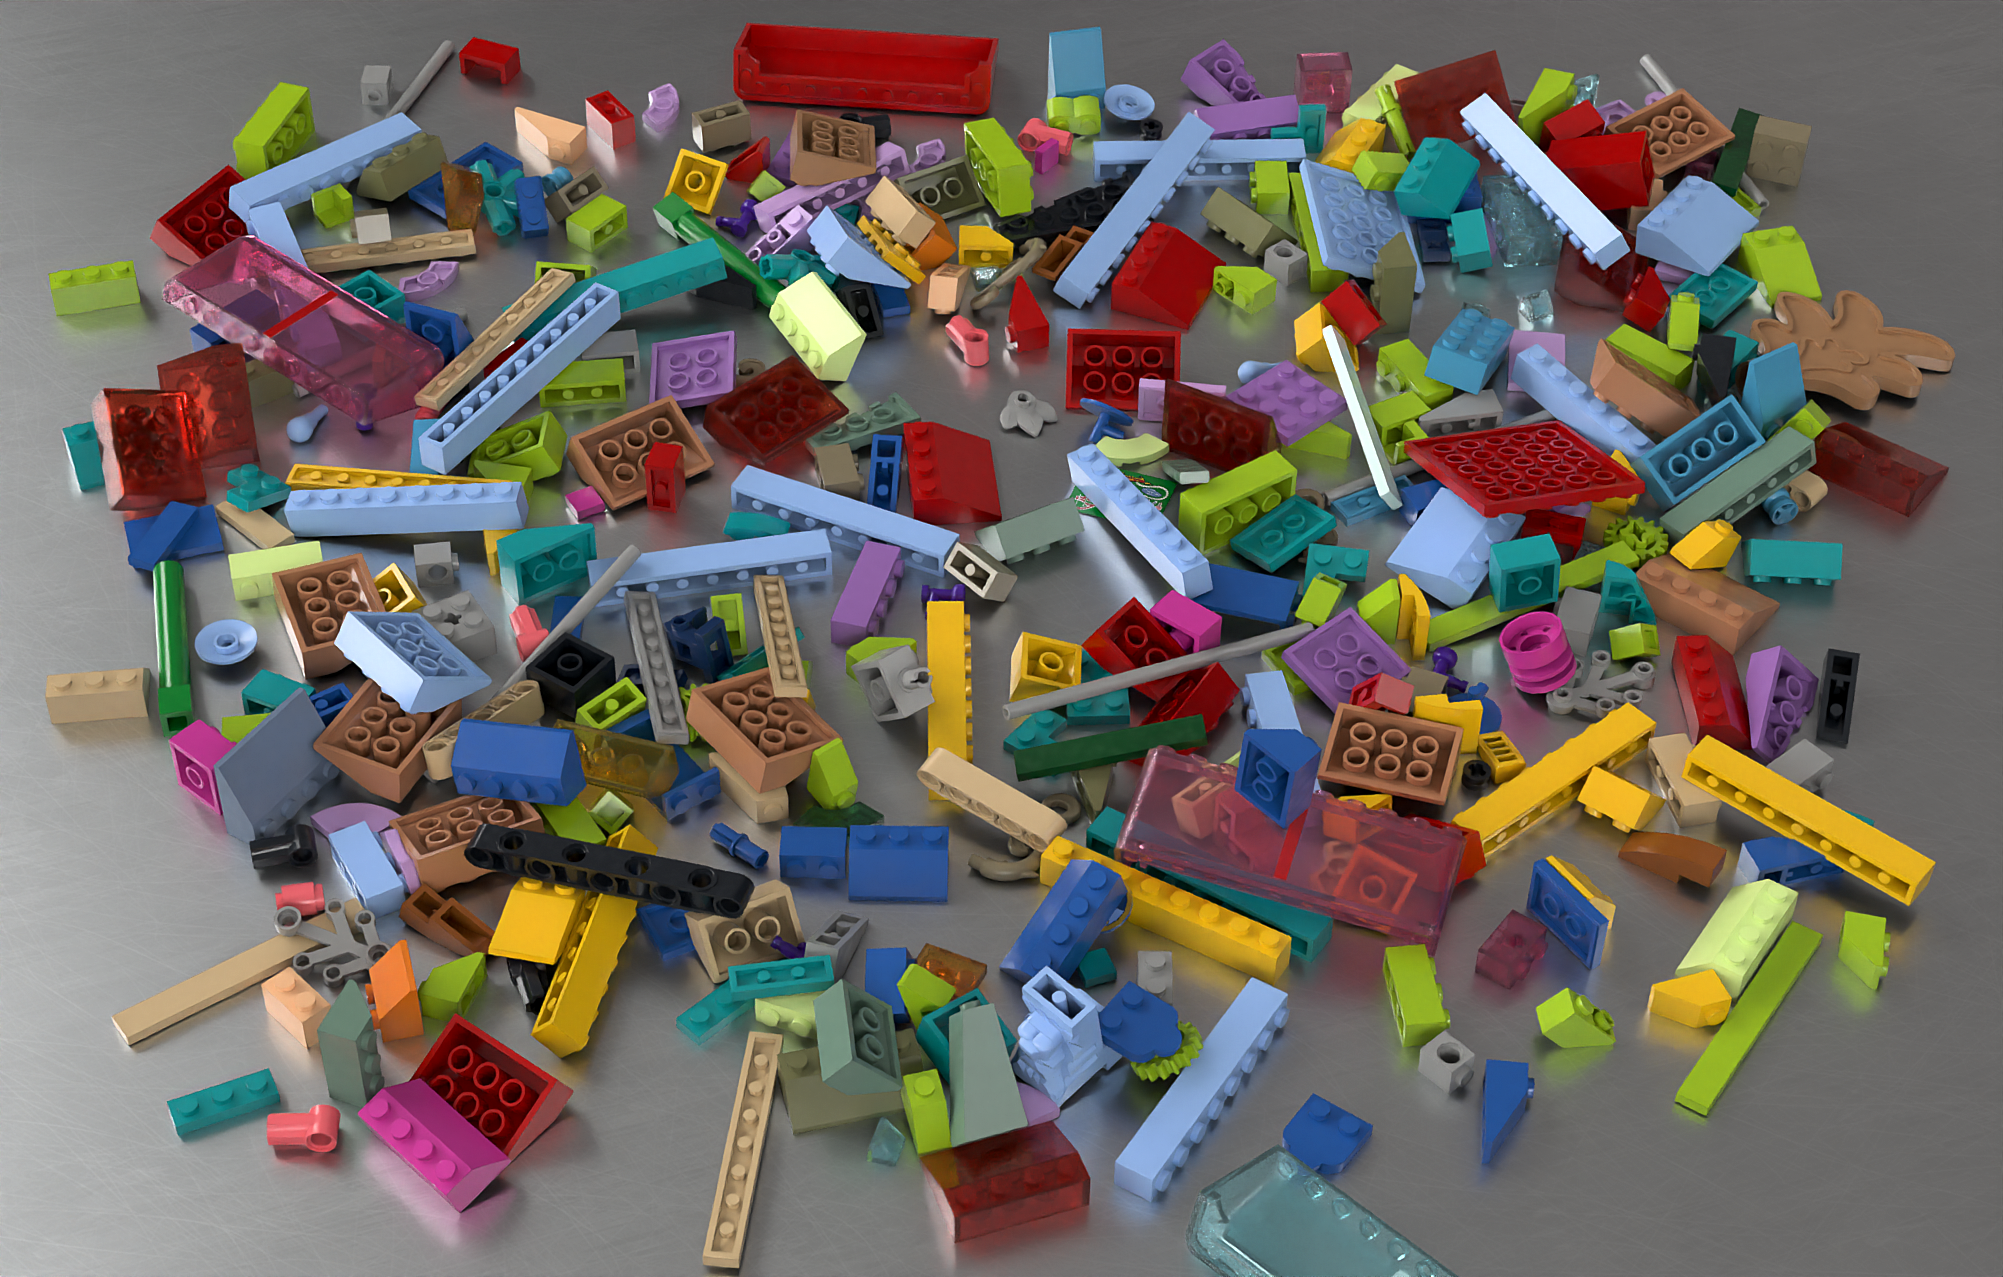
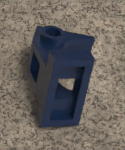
M703 606L687 614L675 616L663 624L669 648L676 659L702 669L705 682L712 684L719 682L717 676L734 665L724 619L714 616L708 621L707 610ZM716 641L718 649L711 650L710 645Z

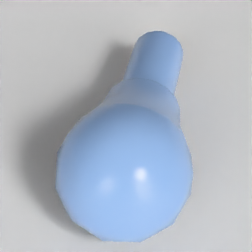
M1246 361L1240 366L1238 377L1243 384H1247L1281 362L1269 364L1267 362Z
M320 404L311 413L290 420L286 427L287 436L296 443L307 441L317 426V422L328 414V408Z

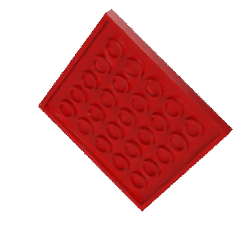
M1560 420L1404 441L1405 454L1486 518H1496L1499 514L1505 513L1523 514L1526 510L1533 509L1551 510L1553 506L1560 505L1577 506L1581 502L1587 501L1604 502L1608 498L1615 497L1627 499L1631 498L1632 495L1645 492V481Z

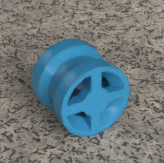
M558 166L552 171V174H546L541 178L543 191L547 196H550L572 181L573 176L566 168Z
M1781 488L1761 502L1763 509L1769 513V517L1777 525L1788 523L1798 513V505L1794 500L1790 499V494L1785 488Z

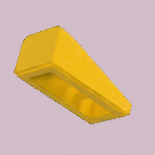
M1503 730L1479 734L1477 751L1482 761L1491 767L1490 777L1494 784L1509 782L1526 768L1523 756Z

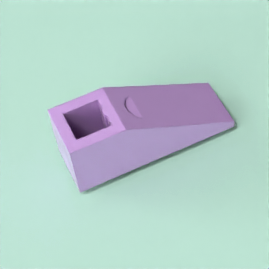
M799 204L796 205L745 255L759 264L761 256H766L767 254H791L793 249L809 252L815 246L810 243L812 238L808 234L807 229L815 219Z

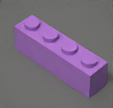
M1294 94L1197 108L1194 115L1215 129L1210 140L1270 139L1271 128L1297 127L1299 106Z
M871 541L865 542L830 620L832 643L853 646L868 637L877 636L879 619L885 617L888 598L894 597L897 578H902L904 573L905 561L901 560V547Z

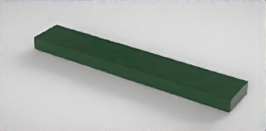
M1742 108L1738 109L1731 128V132L1736 135L1735 139L1725 144L1712 179V183L1730 197H1735L1749 159L1754 131L1761 115Z
M1199 714L1015 750L1013 752L1018 782L1205 746L1208 745L1203 715Z

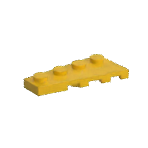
M863 215L856 224L864 235L869 238L870 243L875 246V250L881 254V258L920 285L926 277L919 269L921 266L920 262L909 255L910 252L892 238L893 234L881 226L882 222L876 218L871 221Z

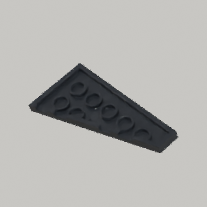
M1127 170L1122 173L1121 178L1113 180L1111 177L1105 179L1099 187H1086L1054 200V205L1044 208L1039 206L1034 208L1033 214L1028 216L1017 215L992 226V230L1014 243L1013 248L1020 247L1032 238H1041L1045 242L1055 241L1059 235L1066 236L1074 225L1095 232L1133 184L1135 178L1131 170ZM1150 217L1149 221L1154 222V219Z

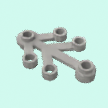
M1597 650L1592 654V667L1584 686L1573 689L1576 678L1582 676L1584 663L1575 658L1577 663L1575 674L1566 684L1558 689L1547 692L1546 702L1552 712L1560 715L1568 714L1575 708L1594 713L1600 718H1605L1610 711L1615 709V704L1623 706L1628 702L1639 709L1643 697L1639 691L1630 689L1623 694L1612 690L1630 684L1640 690L1650 689L1654 685L1656 672L1650 663L1642 661L1636 663L1630 672L1601 680L1604 670L1609 668L1611 655L1607 651ZM1593 697L1599 700L1596 703L1584 698Z
M332 898L326 902L324 907L326 917L333 922L337 934L302 921L301 913L295 907L285 906L280 908L274 916L275 927L278 933L287 937L298 934L328 946L310 953L300 952L296 954L292 963L294 971L298 975H308L313 971L315 965L348 954L358 958L340 966L337 964L326 966L323 970V978L325 984L329 987H338L344 982L345 977L366 970L369 971L376 963L374 960L383 957L392 948L389 944L380 941L375 928V916L370 910H361L355 915L356 928L359 932L364 933L367 946L354 941L345 917V904L341 899ZM333 907L341 908L336 913L330 912V909ZM365 918L371 920L368 924L360 923ZM288 922L295 923L294 925L289 927L284 926ZM301 961L309 962L305 967L298 966ZM331 973L339 974L335 979L328 978Z

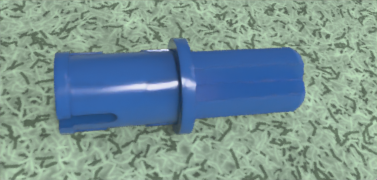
M715 823L712 826V830L709 833L710 838L728 849L732 857H740L757 870L767 863L769 852L751 842L747 834H739L723 823Z

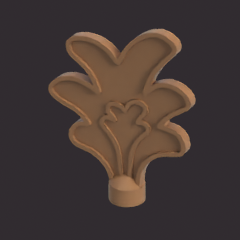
M1849 290L1837 293L1833 305L1834 320L1822 306L1812 299L1796 293L1780 292L1776 297L1774 312L1779 321L1766 318L1753 321L1749 333V338L1759 342L1758 350L1761 356L1792 342L1796 343L1804 390L1831 395L1859 410H1869L1874 407L1880 389L1908 398L1918 396L1923 383V376L1918 368L1945 372L1951 370L1955 359L1954 349L1939 337L1914 329L1883 327V315L1879 308L1868 298ZM1751 360L1742 362L1736 370L1735 381L1741 397Z

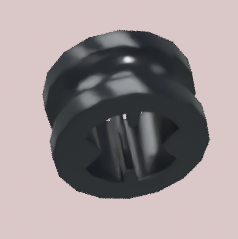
M1156 119L1141 121L1139 137L1144 141H1158L1162 137L1163 124Z
M1471 760L1464 764L1461 777L1464 787L1472 791L1485 790L1490 784L1491 767L1481 760Z

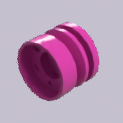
M1545 611L1531 612L1517 617L1502 630L1499 642L1515 685L1521 691L1531 694L1546 693L1566 684L1575 674L1577 663L1570 643H1568L1561 619L1554 613Z

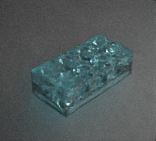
M1507 175L1483 176L1481 208L1505 267L1558 265L1563 237L1555 225V219L1549 220L1541 210L1542 205L1536 206L1529 198L1528 191L1522 192L1514 181V176L1511 178Z

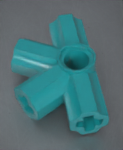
M486 160L477 161L469 167V175L479 197V209L482 213L486 214L493 233H497L498 236L508 235L516 227L513 215L519 217L514 181L517 178H525V175L517 168L516 170L511 169L497 178L491 163H488Z
M793 249L791 254H767L766 256H761L758 264L760 275L764 279L787 280L788 287L811 272H816L833 293L840 282V275H834L825 267L826 263L820 259L821 255H812L800 249Z

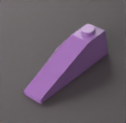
M1224 39L1192 58L1180 79L1194 94L1213 106L1266 99L1264 94L1259 93L1254 85L1256 80L1253 75H1248L1245 70L1243 58Z
M1782 645L1752 653L1745 678L1751 746L1768 763H1771L1784 753L1790 743L1792 731L1800 727L1802 724L1800 718L1804 712L1810 711L1814 704L1819 678Z

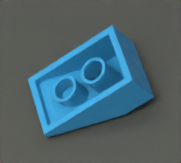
M1092 27L1049 33L1048 99L1054 97L1074 99L1079 96H1094L1099 100L1100 109H1105L1104 95L1106 84L1101 28Z
M1794 342L1749 362L1740 406L1764 440L1767 441L1796 412L1807 404L1798 346Z

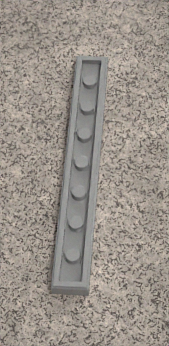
M625 591L624 604L656 744H688L689 731L655 592Z

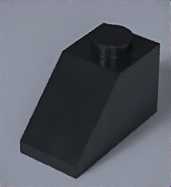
M870 282L846 286L835 292L837 299L867 334L865 340L884 335Z

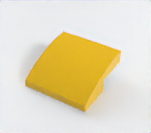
M1399 574L1400 608L1396 639H1409L1412 661L1425 660L1431 617L1429 607L1415 583L1407 575Z
M1447 694L1415 696L1413 718L1464 728L1460 754L1477 753L1483 714L1481 700L1449 703Z

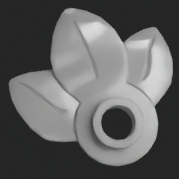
M1016 390L1009 395L1008 406L1002 410L1000 420L1004 429H1011L1019 425L1025 432L1033 437H1037L1042 429L1043 421L1056 422L1057 413L1051 404L1036 399L1029 391Z

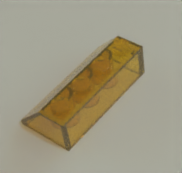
M560 719L553 726V728L574 731L586 784L649 799L662 796V794L668 792L680 771L674 746Z

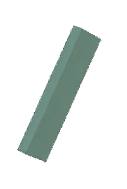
M1192 459L1162 461L1163 471L1180 484L1208 483L1210 481L1209 470Z

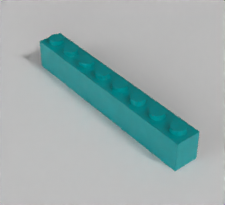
M712 237L576 282L517 336L513 342L515 343L520 338L529 341L595 282L619 292L621 314L726 279L727 274L723 257ZM513 304L502 307L503 313Z
M1107 806L1086 830V848L1291 936L1290 953L1310 963L1313 962L1331 939L1334 916L1325 910L1304 902L1292 894L1275 888L1263 880L1244 873L1238 868L1215 859L1211 855L1184 844L1182 841L1174 839L1151 826H1147L1124 813Z

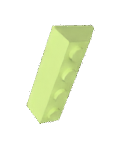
M811 272L778 293L771 307L769 318L817 379L846 382L867 334L816 272Z
M1770 879L1732 887L1676 969L1675 975L1683 977L1714 969L1731 996V1001L1737 1003L1792 920L1799 892Z

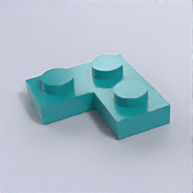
M1325 104L1299 105L1297 127L1271 128L1270 139H1303L1306 154L1321 153L1323 150L1327 112Z
M244 464L239 468L228 471L227 482L236 486V488L227 490L226 501L247 513L288 499L290 495V486L281 482L279 478L261 471L255 465Z
M1309 543L1302 591L1303 597L1311 581L1319 572L1334 579L1365 582L1370 550Z
M1049 709L1033 713L1003 740V749L1014 755L1013 751L1056 743L1054 739L1066 729L1067 719Z

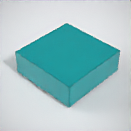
M1105 948L1087 952L1076 968L1085 988L1117 979V970Z

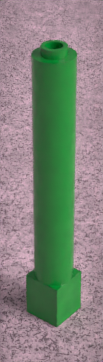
M674 192L652 207L659 226L678 241L683 239L691 245L713 237L723 257L724 264L756 285L757 299L770 310L778 293L787 288L777 279H764L760 275V267L757 263L695 215L693 207Z
M172 560L162 561L153 569L159 673L158 703L164 737L175 736L195 722L184 569L180 563Z

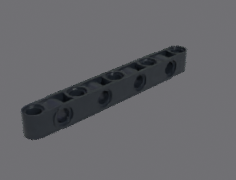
M493 824L479 825L464 851L466 860L479 868L733 919L743 915L755 889L751 879L740 873Z

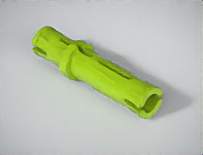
M1385 84L1386 89L1384 90L1383 85L1375 89V94L1382 108L1381 115L1387 120L1399 153H1403L1406 159V155H1408V159H1411L1417 151L1402 118L1401 105L1396 102L1391 86Z

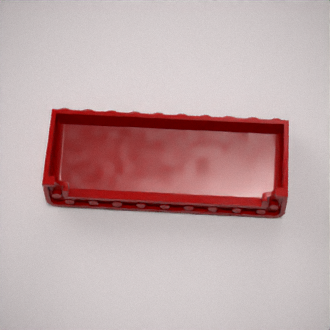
M747 23L733 49V89L735 94L743 100L979 115L986 112L990 106L999 50V38Z

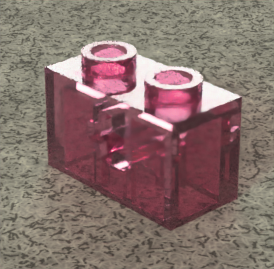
M1512 909L1478 949L1475 972L1510 990L1518 980L1523 981L1533 961L1535 959L1539 961L1544 956L1548 947V943L1545 942L1547 927Z

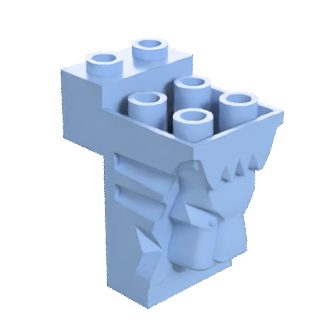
M1046 965L1022 987V999L1030 1012L1024 1017V1021L1018 1027V1034L1020 1036L1019 1047L1010 1062L1013 1072L1029 1086L1044 1093L1060 1107L1102 1067L1109 1070L1123 1056L1102 1042L1098 1014L1104 1007L1082 989H1075Z

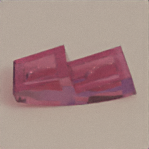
M1711 151L1688 163L1684 179L1690 175L1698 176L1703 180L1711 182L1717 152Z

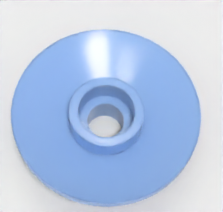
M1120 84L1112 86L1104 95V104L1107 109L1123 119H1146L1152 115L1155 108L1154 100L1150 94L1133 85Z
M225 619L205 626L197 634L194 645L196 653L204 661L212 664L226 665L247 658L255 650L258 638L255 629L250 624L241 620Z

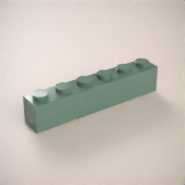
M1790 426L1773 436L1772 439L1752 451L1744 459L1731 466L1727 471L1659 518L1660 526L1664 528L1663 534H1668L1667 542L1669 545L1674 547L1702 522L1720 519L1730 524L1734 523L1816 464L1815 442Z

